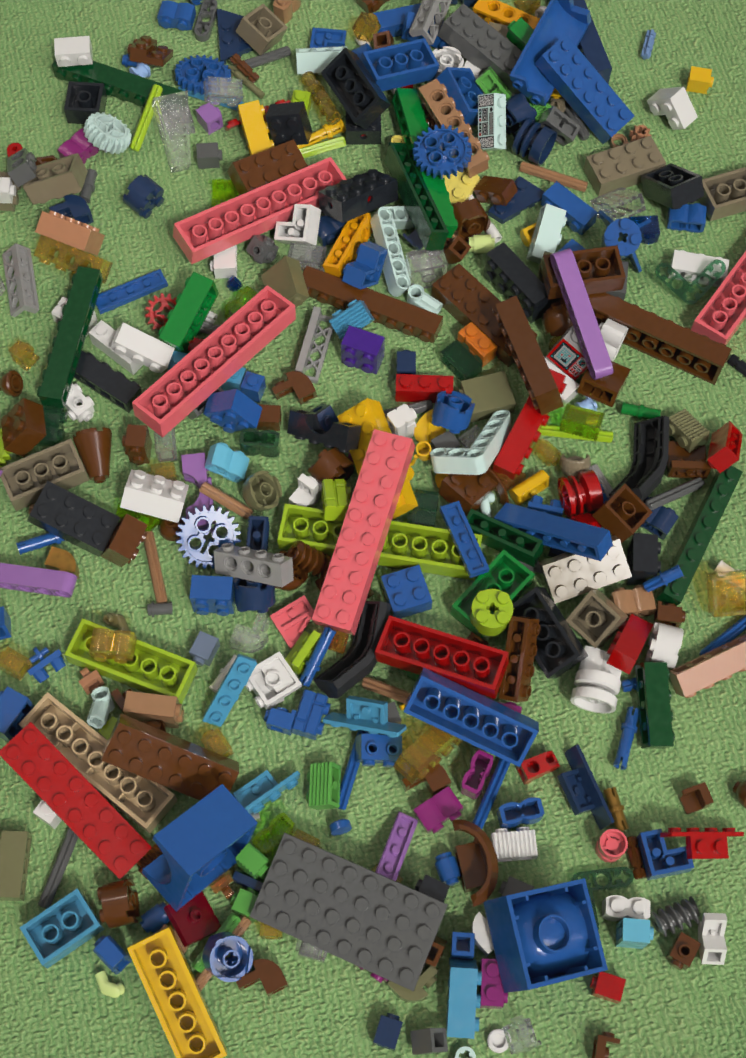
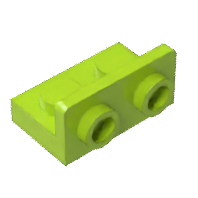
M313 630L311 634L304 631L285 658L293 672L298 675L306 666V660L309 661L321 636L317 631Z

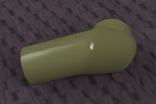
M115 613L104 615L103 622L105 624L118 628L119 632L128 636L131 633L124 616Z

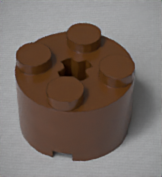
M473 198L462 203L457 202L453 205V213L458 221V228L455 233L465 242H469V237H474L473 235H479L483 230L486 232L489 229L491 221L478 199Z
M335 447L329 451L327 449L321 451L318 455V461L308 469V473L322 485L323 479H333V481L335 479H345L347 481L354 472L355 468L353 465L355 464Z
M131 878L106 883L97 889L98 898L102 903V909L99 911L100 920L102 923L106 922L109 928L135 924L139 921L136 919V917L140 916L139 897L137 892L132 891L131 886H135Z

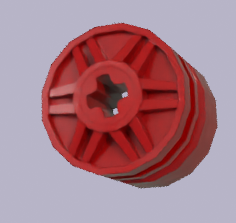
M593 470L578 473L577 480L573 475H569L567 478L565 476L558 478V496L562 508H564L563 511L568 518L575 516V514H583L584 508L588 513L594 512L603 504L601 485Z

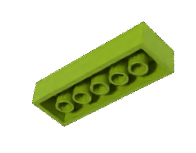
M83 618L64 654L71 664L82 668L87 667L92 672L97 670L99 675L145 693L175 696L180 704L183 703L198 671L194 661Z

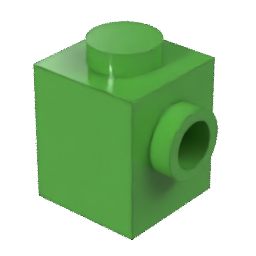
M249 887L246 890L240 888L239 893L235 892L231 899L232 911L257 923L258 920L249 916L259 892Z

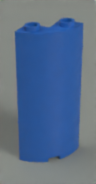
M550 0L509 75L512 86L528 97L533 104L546 106L555 89L534 63L564 35H567L578 47L591 22L590 10L575 6L573 0Z

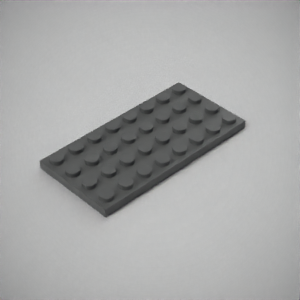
M284 833L249 917L414 991L449 904L302 839Z

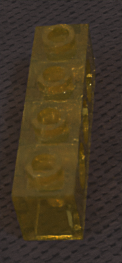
M44 235L40 236L34 256L40 258L39 262L47 265L54 263L56 264L55 268L66 272V269L72 271V275L76 273L78 266L87 267L91 263V268L100 269L103 278L102 283H106L113 264ZM58 250V251H59V255H58V257L55 259L54 254H55V252ZM75 257V262L71 265V258Z

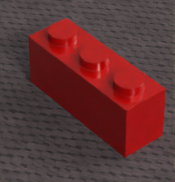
M396 374L395 402H420L430 399L432 403H435L437 395L441 391H446V394H452L454 376Z
M731 421L712 433L707 461L719 473L737 462L740 457L743 434Z
M631 614L628 621L625 620L620 626V631L617 632L613 640L614 643L611 644L607 652L610 655L607 664L630 674L654 624Z

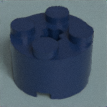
M522 93L515 94L506 100V133L509 135L511 133L514 134L513 137H516L521 126L528 118L535 121L537 116L535 108L530 106L525 95Z
M144 174L145 177L140 175L130 183L127 188L129 193L128 195L124 194L123 203L140 217L147 219L152 214L154 207H160L163 204L164 198L162 196L164 190L149 176Z
M234 578L235 605L239 612L249 610L266 613L269 611V607L275 604V586Z

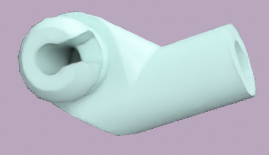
M493 492L485 496L480 505L481 513L492 517L490 503L495 501Z

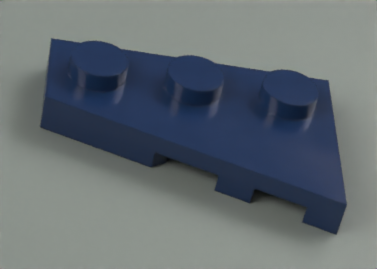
M519 176L515 180L517 193L506 206L494 204L489 209L488 216L504 224L518 216L521 211L534 207L535 203L542 200V195L545 191Z

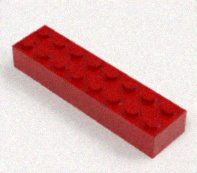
M32 722L26 725L0 750V757L118 879H121L152 848Z

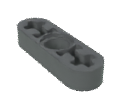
M204 0L202 2L194 28L195 38L200 42L209 40L218 9L216 0ZM204 18H210V19H211V20L208 21V22H203V21H202V19H204Z

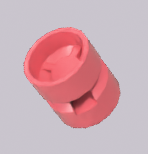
M617 829L606 830L596 843V854L604 862H616L627 850L628 841L623 832Z

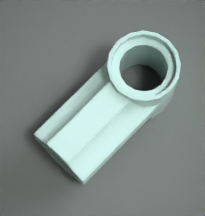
M414 284L409 287L407 303L439 314L443 307L441 302L424 292V288L421 285Z
M105 686L98 687L91 693L93 702L87 717V723L95 729H102L103 725L107 722L109 713L115 708L110 690Z

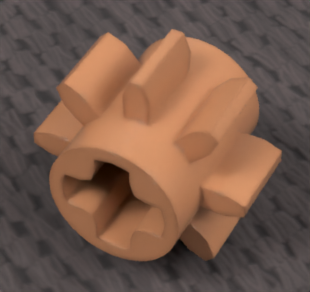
M635 125L634 129L630 130V142L652 136L649 134L650 128L648 129L645 125Z

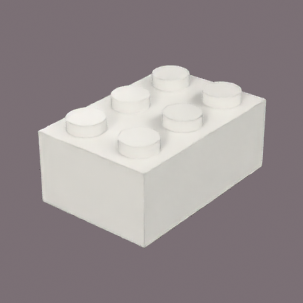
M131 469L120 508L179 523L189 485L182 481H172L160 475L154 476L146 474L142 470Z

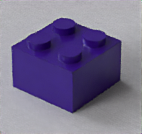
M349 325L341 343V363L351 368L361 369L365 373L377 375L385 355V337Z

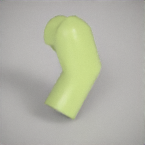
M105 971L95 974L103 995L117 998L119 995L124 994V985L120 982L117 984L109 982Z

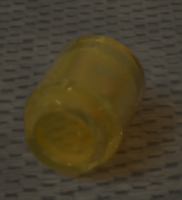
M541 438L534 444L532 448L535 451L534 454L548 467L559 463L561 452L550 441Z

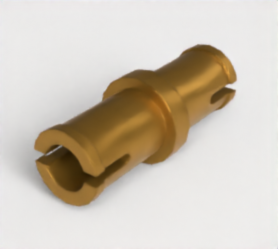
M617 788L605 789L603 793L614 819L615 829L619 831L629 829L623 812L625 808L624 805H621Z

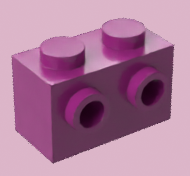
M482 958L480 961L482 982L479 985V994L481 995L480 1008L502 1009L504 1003L508 1002V993H504L497 960Z

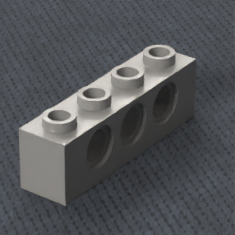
M224 543L221 547L214 550L215 573L277 587H284L294 580L292 557L284 556L282 553L273 554L268 553L266 550H253L248 546H234L232 543Z

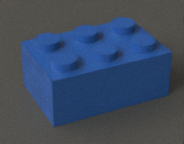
M447 67L436 79H438L440 84L445 85L448 97L453 98L456 104L455 108L457 111L460 110L462 112L465 124L478 125V95H482L483 92L476 83L473 72L470 68Z

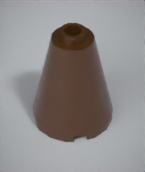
M102 427L103 431H97L96 428L84 429L76 432V436H72L88 477L94 483L106 482L110 475L112 431L105 427Z

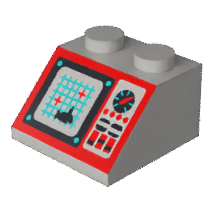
M572 325L545 358L575 381L588 367Z

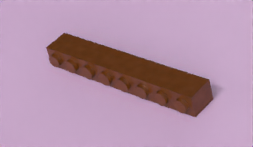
M306 266L303 271L309 297L318 300L320 303H327L339 310H346L349 308L347 305L353 300H362L375 319L373 323L383 324L389 329H396L405 335H412L424 342L433 344L442 328L443 316L369 288L360 290L343 282L342 278L310 266Z

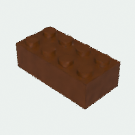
M293 139L233 162L227 173L238 194L242 195L308 167Z
M618 245L572 251L587 294L623 289L626 276ZM551 254L543 255L541 272L548 300L563 298L551 264Z

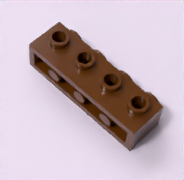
M525 616L511 617L505 649L506 652H509V663L500 685L499 699L513 702L528 701L532 692L530 683L531 677L534 675L533 662L537 654L536 641L540 633L539 619Z

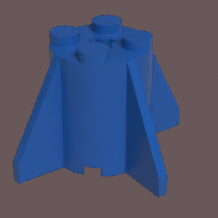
M600 210L598 215L607 226L602 236L601 246L618 245L621 260L628 258L637 272L640 273L642 269L635 251L639 248L642 241L640 230L651 223V219L638 225L628 218L613 221ZM619 237H623L624 240H625V243H624L623 241H620V242H619V241H618V238H619Z

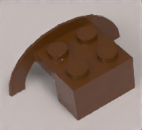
M490 467L485 473L480 475L449 474L442 480L438 494L449 503L459 501L466 517L471 509L477 510L483 498L495 488H497L500 496L499 503L503 506L506 502L509 503L508 493L503 481Z
M462 819L452 820L454 831H464L474 837L472 843L455 846L454 851L462 875L461 880L464 892L479 890L470 896L472 906L475 907L485 902L495 889L499 870L497 855L491 840L479 826Z

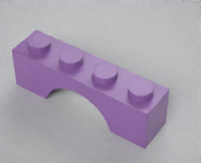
M205 453L181 455L185 481L193 483L198 488H200L203 482L212 485V478L208 477L209 470L205 468ZM200 492L195 503L185 508L186 518L189 517L188 510L195 513V506L202 510L203 504H205L206 509H209L211 504L214 506V500ZM201 519L197 523L199 528H205L208 525L206 519Z

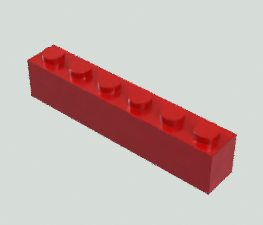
M550 369L559 393L562 395L567 386L564 383L566 376ZM530 395L493 463V471L512 480L515 479L516 475L520 476L525 466L522 464L524 459H529L533 451L531 448L533 442H538L541 436V432H539L541 427H545L550 419L549 413L542 415L539 409L535 410Z

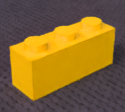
M259 100L238 105L237 111L250 156L275 147L273 140H270L268 136L270 130L263 118L265 115L263 104L260 105Z

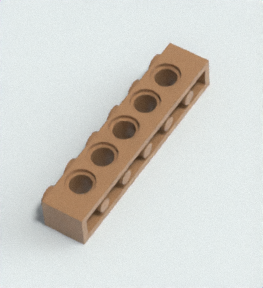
M435 79L419 87L420 99L438 128H441L442 124H444L446 129L451 125L458 128V133L464 132V137H469L468 142L471 143L474 155H471V162H468V167H463L468 177L472 178L489 169L488 161L490 158L487 152L482 151L479 139L477 137L474 138L470 125L464 122L462 112L460 110L457 111L453 98L448 97L445 85L440 84L438 79Z

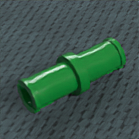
M623 402L621 414L635 416L640 420L641 418L652 419L660 417L661 409L658 410L644 407L643 404L639 406Z

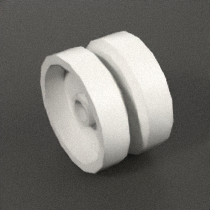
M578 670L574 680L576 688H573L571 694V703L578 708L602 714L615 712L618 701L615 695H618L620 691V679L600 670Z

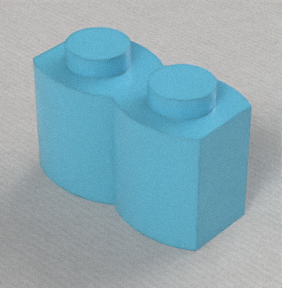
M219 442L210 446L205 468L223 476L227 480L238 483L244 480L250 459L243 452L233 451L227 444Z

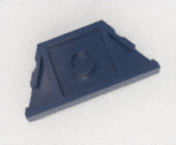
M217 9L220 61H224V64H226V60L230 59L235 53L241 57L243 54L249 53L254 49L236 33L244 16Z

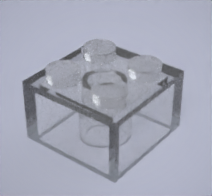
M423 249L412 250L406 253V266L411 285L418 284L424 289L431 288L434 282L447 273L448 263L444 250L430 251Z

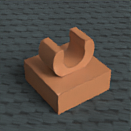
M87 667L79 671L83 678L78 682L87 695L105 684L97 670L90 673Z

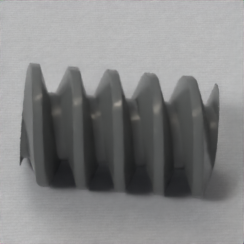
M692 896L689 897V901L682 899L681 904L674 902L673 908L670 905H666L665 911L659 908L657 909V914L654 911L650 912V918L655 930L658 933L661 932L664 937H667V929L672 934H675V926L683 931V923H686L691 928V920H694L697 925L700 924L699 910Z

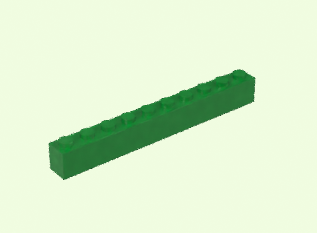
M396 88L392 104L403 142L407 144L413 157L414 142L417 141V136L422 137V131L428 133L429 125L426 123L425 112L422 110L421 99L418 96L417 90ZM426 170L420 171L449 231L447 238H452L458 228V221L453 213L454 209L450 203L449 192L445 186V178L440 179V175H437L434 179L432 173L426 176Z

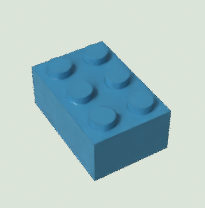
M77 888L25 923L20 929L42 966L48 969L103 931L104 927L83 893Z

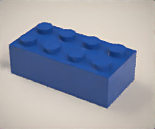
M425 38L365 51L360 59L382 91L434 80L440 66Z

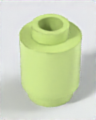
M491 234L469 237V245L471 246L469 252L488 253L491 249L495 248V238H491Z

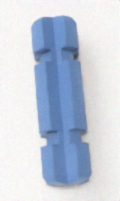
M653 29L646 31L641 51L643 60L651 57L656 36Z

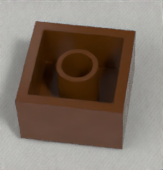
M22 398L2 417L1 426L4 450L24 457L46 436L43 405Z
M623 484L611 494L592 516L603 528L610 531L611 536L616 535L622 543L633 535L653 512L626 484Z
M126 513L117 523L100 557L121 568L126 563L130 564L131 560H134L139 552L137 547L140 543H143L148 534L145 531L148 525Z

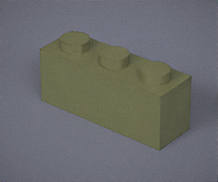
M28 831L1 832L0 901H24L32 841V835Z

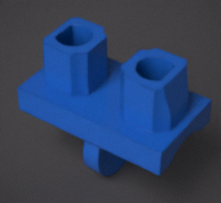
M534 495L531 501L528 502L527 508L559 517L563 515L564 508H561L560 500L553 499L550 501V505L542 504L543 498L541 496Z
M34 647L35 655L29 658L32 664L38 659L41 662L30 668L27 672L42 683L49 678V675L44 670V667L49 663L56 672L66 666L61 657L62 653L58 649L44 659L43 656L50 652L48 648L45 647L39 651L37 647Z

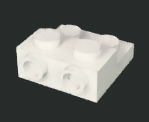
M279 651L256 665L245 687L249 692L254 691L256 694L254 699L260 708L264 707L267 711V709H271L284 701L286 696L301 688L302 684Z

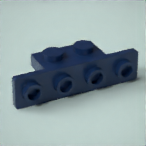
M578 744L574 745L565 752L572 770L561 773L557 778L574 815L591 811L599 829H605L614 823V819Z

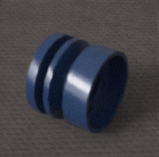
M528 118L516 135L512 152L515 154L520 153L522 158L529 154L528 160L541 166L552 151L557 138V131L547 126L541 130V123H535L533 119Z

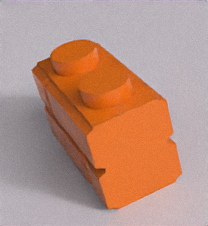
M470 322L458 332L457 343L474 360H477L481 367H484L496 357L498 346L474 323Z

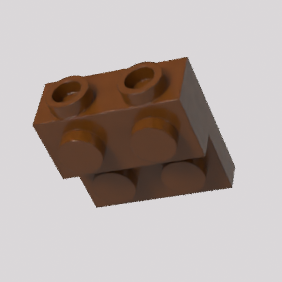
M141 36L139 39L135 38L133 44L128 45L127 51L130 54V61L163 67L173 57L172 49H168L167 46L157 47V40L152 39L150 36Z

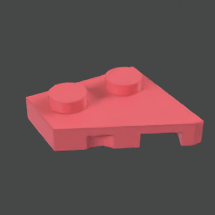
M305 595L270 615L271 621L290 650L305 630L314 613V609Z

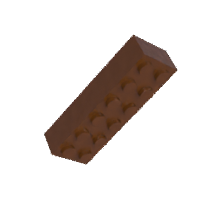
M458 263L432 284L431 296L441 302L443 308L464 327L470 322L474 323L498 346L496 357L509 368L515 362L494 314L497 312L495 304L501 301ZM533 331L535 338H537V333Z
M517 296L495 304L497 312L494 314L498 325L505 337L507 346L511 351V355L518 367L535 410L539 409L541 414L544 415L563 407L558 387Z
M120 714L103 749L101 761L197 800L203 799L221 784L230 792L239 774V762L124 714Z

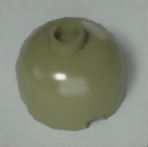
M258 471L250 475L242 487V496L245 503L257 511H266L276 507L279 504V498L282 497V489L278 479L268 474V471Z

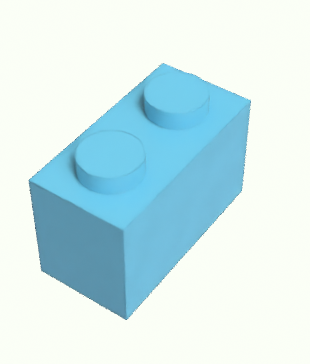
M622 918L616 924V947L643 949L650 944V940H653L654 928L650 926V920Z

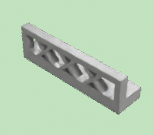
M423 0L409 30L412 37L422 35L428 45H433L452 0Z
M15 243L2 254L10 313L13 317L18 316L24 310L34 314L39 311L31 250Z
M314 306L295 371L305 374L307 370L313 367L316 375L315 377H308L312 383L318 384L334 329L331 323L330 327L324 330L321 329L319 326L320 322H329L333 317L322 315L321 308ZM323 336L325 343L318 346L315 339ZM318 351L321 358L313 362L310 356Z

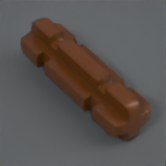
M237 53L232 55L230 62L233 65L236 64V68L245 77L248 76L252 83H255L259 79V75L253 72V69L244 60H241Z
M627 837V848H629L627 852L631 867L634 868V878L636 880L646 877V871L642 867L644 863L640 848H637V837Z

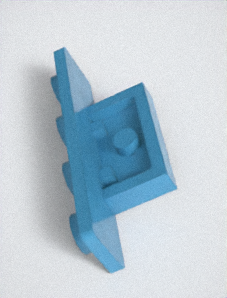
M241 654L237 655L202 717L203 722L218 727L223 725L255 669L257 660Z
M356 696L346 698V714L331 712L323 718V723L330 724L332 727L342 726L353 731L364 730L370 734H386L391 738L398 737L406 730V725L388 722V702Z
M266 770L232 795L249 814L253 813L255 815L265 807L264 804L268 801H276L285 789L291 790L299 783L300 773L296 771L278 784L269 771Z

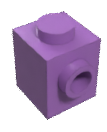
M211 102L196 109L197 121L208 135L223 127L221 111L218 107H214Z

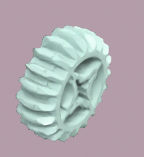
M96 112L86 119L83 132L85 137L88 138V142L93 143V147H98L99 150H104L105 153L110 152L111 154L124 153L127 147H129L132 134L127 125L122 123V120H118L110 114L106 115L104 112L101 114Z

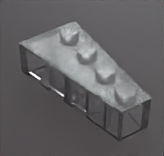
M188 90L154 97L151 105L171 173L188 170L191 165Z

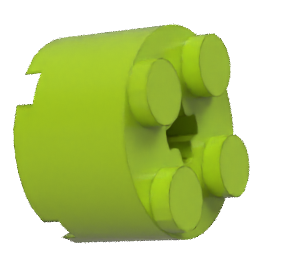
M486 589L477 593L472 602L470 620L478 632L486 636H497L508 628L509 621L513 615V603L509 594L498 589Z

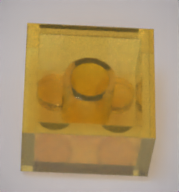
M746 570L707 573L709 613L713 617L746 615Z

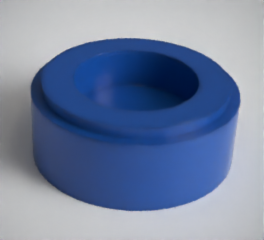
M348 819L337 820L329 826L331 835L334 836L345 834L352 829Z

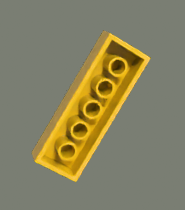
M369 398L337 416L339 422H349L361 426L358 449L350 450L358 476L374 429L391 433L381 403ZM407 474L392 520L418 506Z
M171 925L129 945L127 950L175 1057L223 1058L227 1056L226 1046Z

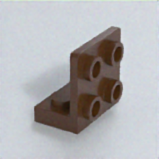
M669 441L667 476L672 478L701 477V479H707L711 466L706 461V446L703 445L689 453L685 448L680 447L677 441Z

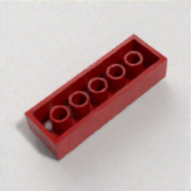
M390 615L375 650L377 662L420 675L424 667L474 692L496 699L509 663V652Z

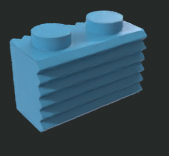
M355 299L347 305L349 308L342 311L340 309L332 314L333 318L329 322L340 340H343L349 325L362 329L375 320L364 301H357Z

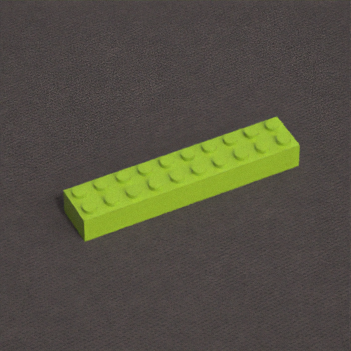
M285 504L277 538L278 549L288 550L295 542L302 541L332 557L344 521H338L337 519L335 521H326L323 509ZM391 521L378 565L400 569L420 565L421 571L424 573L475 581L476 576L469 577L448 529ZM474 534L481 548L482 535Z

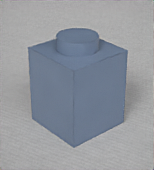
M200 631L189 651L192 661L200 666L204 664L210 666L220 647L219 638Z

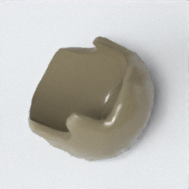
M564 454L560 458V468L565 476L573 475L576 479L578 473L588 471L591 466L588 454H586L585 459L580 456L566 458Z

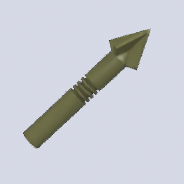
M228 65V69H231V78L235 76L260 99L265 96V93L246 78L236 66Z

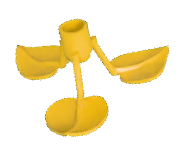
M433 409L425 413L414 428V437L419 443L416 445L417 454L414 455L407 471L409 481L414 477V470L411 466L415 464L418 458L421 461L431 460L430 452L432 448L429 443H431L433 438L446 432V428L432 424ZM436 473L435 483L439 489L442 480L449 474Z

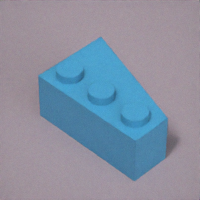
M449 958L446 1034L447 1037L474 1039L475 1031L479 1032V1017L475 1016L476 1008H480L481 995L477 994V985H481L482 971H478L476 959Z

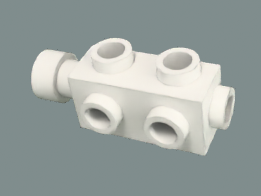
M72 383L65 406L68 410L66 413L73 421L77 419L79 423L83 420L87 422L94 415L95 410L93 406L95 404L89 396L85 397L82 394L83 391L78 384Z

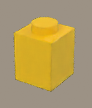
M691 66L686 91L707 94L708 88H712L714 77H711L712 69Z

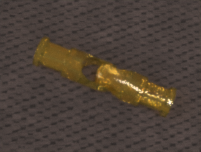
M312 71L306 72L302 75L301 82L306 86V90L311 92V98L318 106L321 114L326 117L329 125L337 124L341 119V114L336 110L333 101L320 81L316 80V75Z

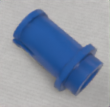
M130 54L123 55L122 65H125L126 68L128 66H137L138 62L130 61Z

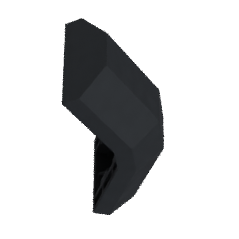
M660 416L634 423L633 463L631 469L624 479L609 493V496L623 484H626L644 502L661 483L668 462L669 417Z
M382 601L365 602L355 636L353 635V641L347 653L314 679L317 687L329 698L338 699L374 669L377 663L375 650L390 615L391 605Z

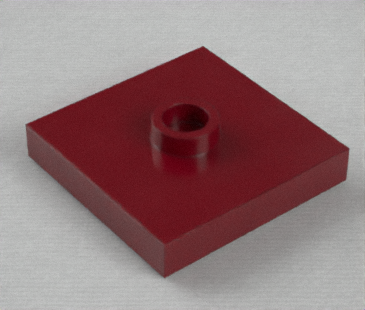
M200 892L177 912L170 904L164 907L184 947L215 934L221 927L203 892Z

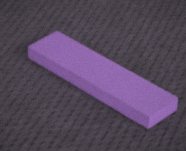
M400 811L398 812L375 872L392 880H397L418 823L417 819Z

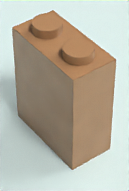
M127 691L123 712L128 717L140 722L163 721L165 727L179 728V723L184 720L182 704H180L175 696Z

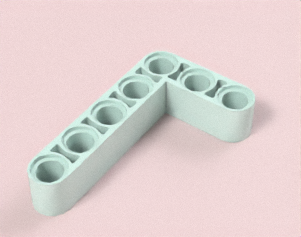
M405 206L380 207L371 217L370 223L376 244L388 249L383 265L388 291L392 296L399 297L410 287L411 281L397 229H413L415 226Z
M499 410L493 413L471 448L433 449L430 452L433 471L438 474L480 475L485 473L501 450L512 429L510 412L508 410Z

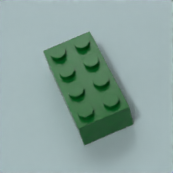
M194 271L191 277L188 276L183 292L177 296L176 306L168 313V321L165 326L161 327L158 334L160 341L174 347V351L188 354L190 340H194V337H197L219 294L213 280Z
M503 550L489 565V572L481 574L451 606L450 615L471 632L483 638L485 635L478 632L470 620L472 602L477 593L486 589H498L508 593L512 603H514L533 583L535 574L507 551Z

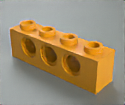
M478 0L473 7V12L488 24L493 22L509 26L512 21L522 18L535 29L540 20L536 16L498 0Z
M370 213L347 221L323 263L326 273L343 279L344 267L348 263L356 261V252L359 245L367 242L373 232L370 223Z

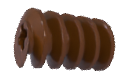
M302 541L292 544L286 553V556L292 557L293 566H298L299 569H304L307 573L311 572V575L317 576L318 579L326 577L331 562L329 555L318 551Z

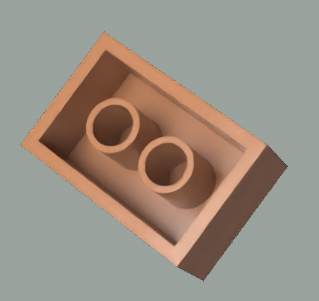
M52 210L49 213L42 211L35 230L36 233L97 256L105 236L99 233L100 229Z

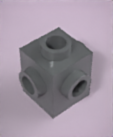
M254 235L246 251L253 256L255 262L263 264L271 263L276 258L279 247L274 244V240L270 237Z

